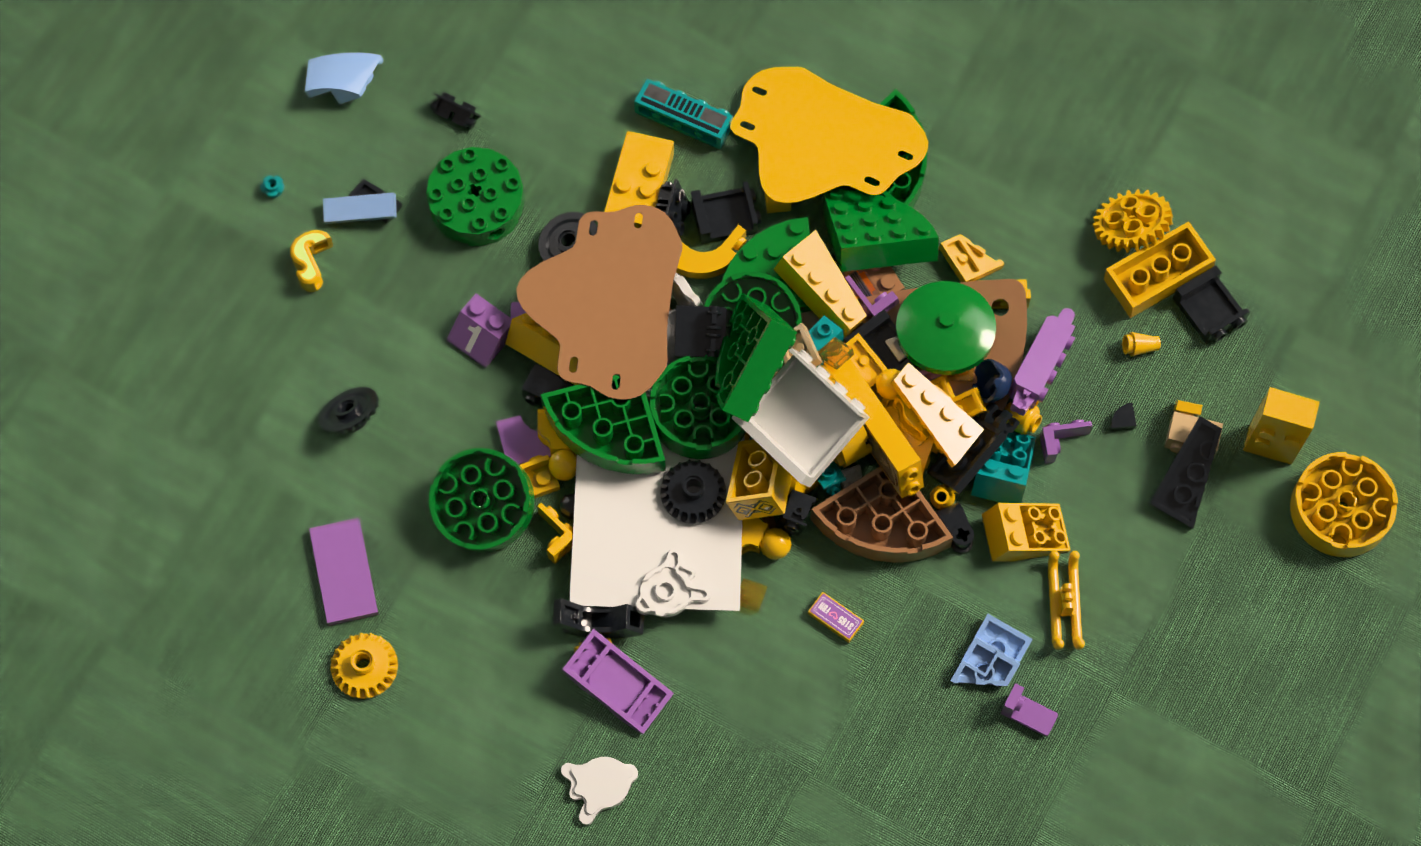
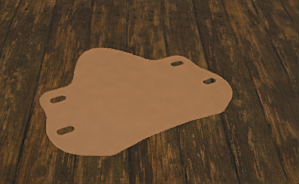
M634 205L615 212L597 211L586 213L579 220L576 242L573 247L536 265L520 279L516 290L517 299L522 309L559 341L560 352L557 370L562 379L591 386L610 398L632 399L641 396L649 390L666 369L668 363V316L673 280L682 252V242L674 223L665 212L652 206ZM637 213L643 215L640 228L634 227L635 215ZM595 220L598 222L597 233L592 236L589 234L591 221ZM577 357V370L572 373L569 371L570 359ZM615 374L621 376L620 386L617 390L612 388V379Z

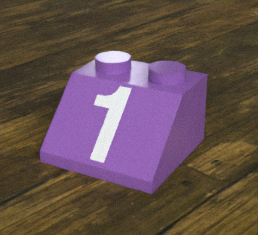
M475 294L460 311L447 337V341L486 368L506 345L512 319L481 296Z

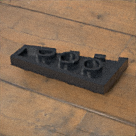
M1201 416L1198 417L1149 504L1194 529L1222 428Z

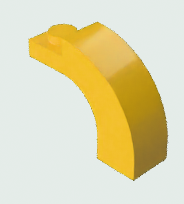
M738 225L720 247L710 252L695 251L682 242V252L676 273L694 279L713 278L725 273L730 261L737 254L734 251H739L747 242L745 239L746 230Z

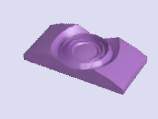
M595 629L591 630L562 668V671L583 691L601 702L618 719L640 734H644L674 694Z

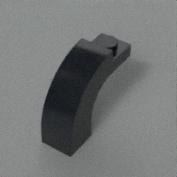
M561 598L554 600L553 625L563 628V633L587 637L591 630L595 629L605 638L619 639L643 635L644 615L640 614L635 606L629 604L596 608L579 605Z

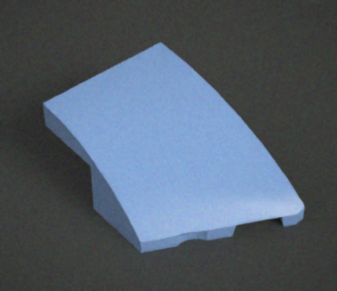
M338 53L309 59L305 92L311 98L331 91L339 104L361 98L366 90V86L374 77L372 72L377 64L383 63V58L381 55L371 53Z
M987 613L950 681L953 683L1008 686L1033 639Z

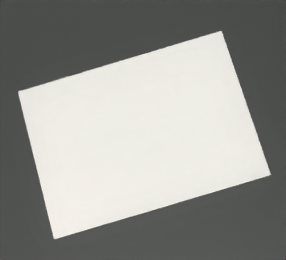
M649 389V390H647V391L645 392V393H646V396H647V399H648L649 406H650V395H651V390H652V389ZM696 405L695 408H704L706 406ZM660 441L665 457L666 471L650 474H625L606 470L577 455L570 583L571 602L583 606L615 607L624 604L635 606L640 596V587L645 575L664 563L669 550L677 549L681 553L682 564L696 571V576L691 581V584L707 588L711 593L708 602L692 603L686 606L685 609L740 611L742 520L737 519L725 500L720 512L712 519L696 524L685 523L675 519L667 512L662 504L660 495L664 475L679 462H687L690 459L691 461L700 460L706 464L710 463L713 468L718 469L724 478L727 499L738 444L729 452L715 458L691 459L672 452ZM697 486L687 488L690 493H697L700 490Z

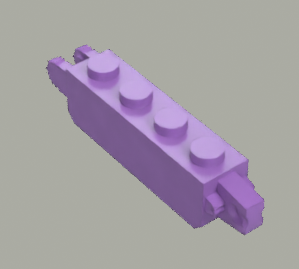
M1065 308L1058 317L1052 315L1047 316L1008 392L1009 397L1013 399L1010 410L1024 416L1029 408H1034L1037 401L1042 403L1049 390L1045 388L1046 383L1052 384L1057 374V371L1054 370L1055 366L1060 368L1066 357V354L1062 353L1063 350L1069 351L1075 340V337L1071 336L1075 329V326L1072 325L1075 318L1073 310Z

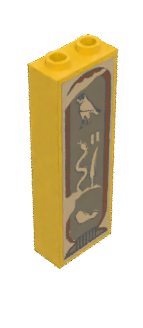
M846 352L824 362V366L833 374L835 382H839L848 390L847 396L851 400L856 398L866 407L864 412L870 418L864 424L869 437L865 443L866 445L869 443L872 446V456L900 497L904 498L908 495L916 494L924 487L921 460Z

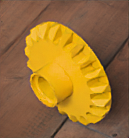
M359 633L355 636L350 635L347 640L341 641V644L335 649L334 655L331 658L330 670L335 684L342 692L354 698L366 699L380 695L391 686L397 675L398 659L391 644L381 636H376L372 633ZM367 659L370 661L369 665L365 668L357 667L360 660Z

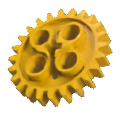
M1139 189L1136 190L1135 194H1131L1130 190H1127L1125 196L1117 193L1118 198L1109 197L1110 203H1102V209H1097V216L1093 217L1094 231L1097 240L1101 241V245L1107 244L1109 250L1115 246L1117 252L1125 248L1126 253L1131 248H1135L1136 252H1138L1140 246L1148 249V243L1150 242L1158 244L1156 238L1164 239V232H1170L1169 225H1173V214L1169 202H1165L1164 196L1158 197V192L1150 195L1149 190H1146L1143 194H1140Z

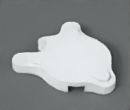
M675 273L672 290L677 304L681 306H703L699 296L692 291L686 279Z
M671 549L668 551L664 563L652 569L643 578L640 596L636 601L635 607L643 615L652 614L659 617H672L681 613L689 604L708 602L711 593L707 588L691 584V581L696 576V571L682 564L679 550Z
M610 757L595 758L583 765L565 763L561 768L563 777L571 782L570 798L573 801H584L579 814V820L586 826L590 825L601 811L620 805L625 800L632 783L638 778V771L634 765L624 764Z

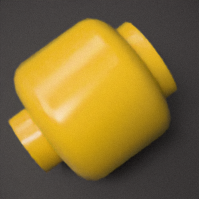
M1009 402L1005 410L1009 411L1013 415L1012 417L1020 422L1014 431L1023 435H1028L1030 432L1034 433L1042 421L1039 408L1035 405L1033 409L1029 408L1025 415L1022 416L1010 410L1012 403Z

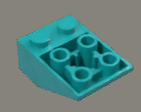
M1017 432L1008 433L1005 441L975 475L971 495L1000 503H1021L1027 484L1036 437Z

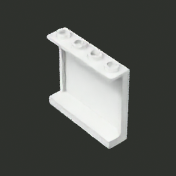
M791 348L788 351L793 356L771 380V387L762 396L756 415L751 417L749 422L735 416L732 419L800 484L811 487L870 416L864 412L866 407L856 398L851 400L846 395L848 390L837 381L834 384L828 379L830 377L828 371L820 365L816 368L811 363L813 358L803 349L798 352Z

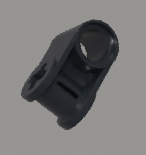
M957 502L936 511L938 517L953 536L951 544L953 551L958 554L968 553L973 547L974 531L967 520L961 504Z

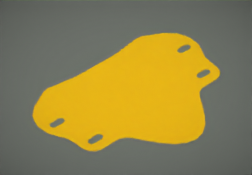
M773 67L761 70L753 75L743 88L741 106L730 125L735 135L753 142L758 147L759 176L762 188L767 196L774 201L782 203L803 201L839 186H851L869 195H879L886 191L900 175L913 169L924 159L929 143L924 130L909 113L876 104L843 90L802 67ZM759 87L766 90L767 94L762 96L753 92L752 89ZM746 121L753 124L755 129L748 130L740 126V123ZM898 152H907L913 155V159H904L898 156ZM871 177L878 180L880 184L873 186L865 182L864 179Z

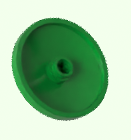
M952 281L932 282L914 290L901 304L896 319V337L904 355L917 367L940 375L960 374L979 365L990 353L996 335V319L987 300L971 287Z

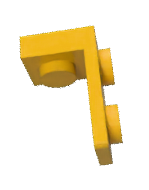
M540 503L537 505L538 514L561 535V537L556 536L547 546L548 558L556 564L572 549L573 527L567 522L563 524L558 519L559 515L551 506L545 507Z

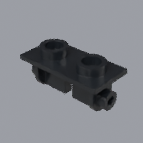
M444 91L442 95L433 93V95L438 97L437 101L433 100L430 105V109L433 110L434 114L449 120L452 112H454L455 115L452 122L466 129L474 128L476 120H474L475 115L482 116L475 112L477 107L465 101L460 105L454 102L456 97Z

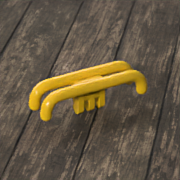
M1052 551L1048 558L1051 637L1053 647L1056 650L1064 647L1061 633V616H1071L1074 648L1081 650L1085 646V642L1082 639L1078 574L1080 554L1078 551H1072L1069 555V583L1063 584L1060 590L1058 579L1059 553Z

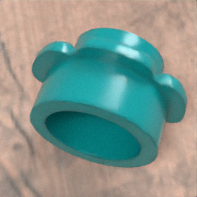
M272 175L266 176L260 186L261 191L270 198L279 197L285 188L283 179L277 175L274 177Z

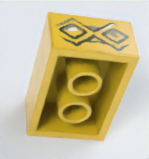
M754 439L740 441L737 447L726 504L738 520L785 514L792 475Z

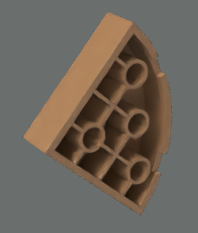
M878 467L811 509V521L826 537L855 555L875 561L895 563L920 560L950 548L953 536L920 490L914 495L901 498L881 467Z

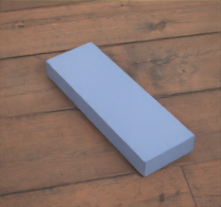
M393 192L324 198V223L332 224L397 218L396 194Z

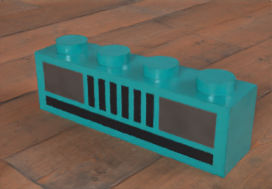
M646 79L634 101L635 113L718 149L722 148L731 131L730 125L733 115L722 108H714L704 100L693 99L681 90L670 89L660 81Z

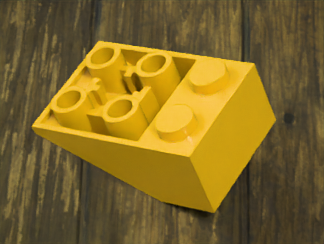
M997 503L982 513L992 561H1018L1048 556L1052 551H1057L1059 554L1071 551L1060 504Z

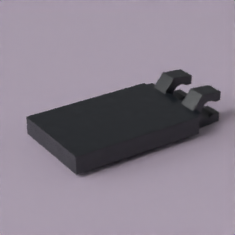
M989 403L986 406L987 411L981 413L979 417L974 416L972 418L984 430L958 463L951 467L946 461L948 458L943 453L927 473L936 481L960 494L1005 441L1008 433H1013L1020 422L1013 418L1009 411L1005 409L1001 411L996 404Z

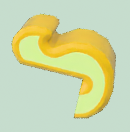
M320 230L304 232L295 238L290 246V256L295 268L298 270L296 272L298 282L301 288L307 292L318 291L324 283L312 255L333 247L332 239L327 232Z

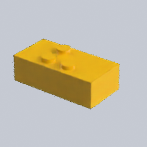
M627 131L604 212H615L634 205L655 207L658 204L657 198L660 187L667 181L673 160L674 141ZM637 213L635 215V228L642 226V214Z
M1189 221L1165 234L1164 239H1157L1158 244L1150 243L1148 244V249L1143 247L1138 252H1134L1106 268L1104 281L1130 318L1172 295L1178 287L1214 267L1215 257Z
M1270 387L1250 423L1243 451L1292 465L1313 430L1320 401Z

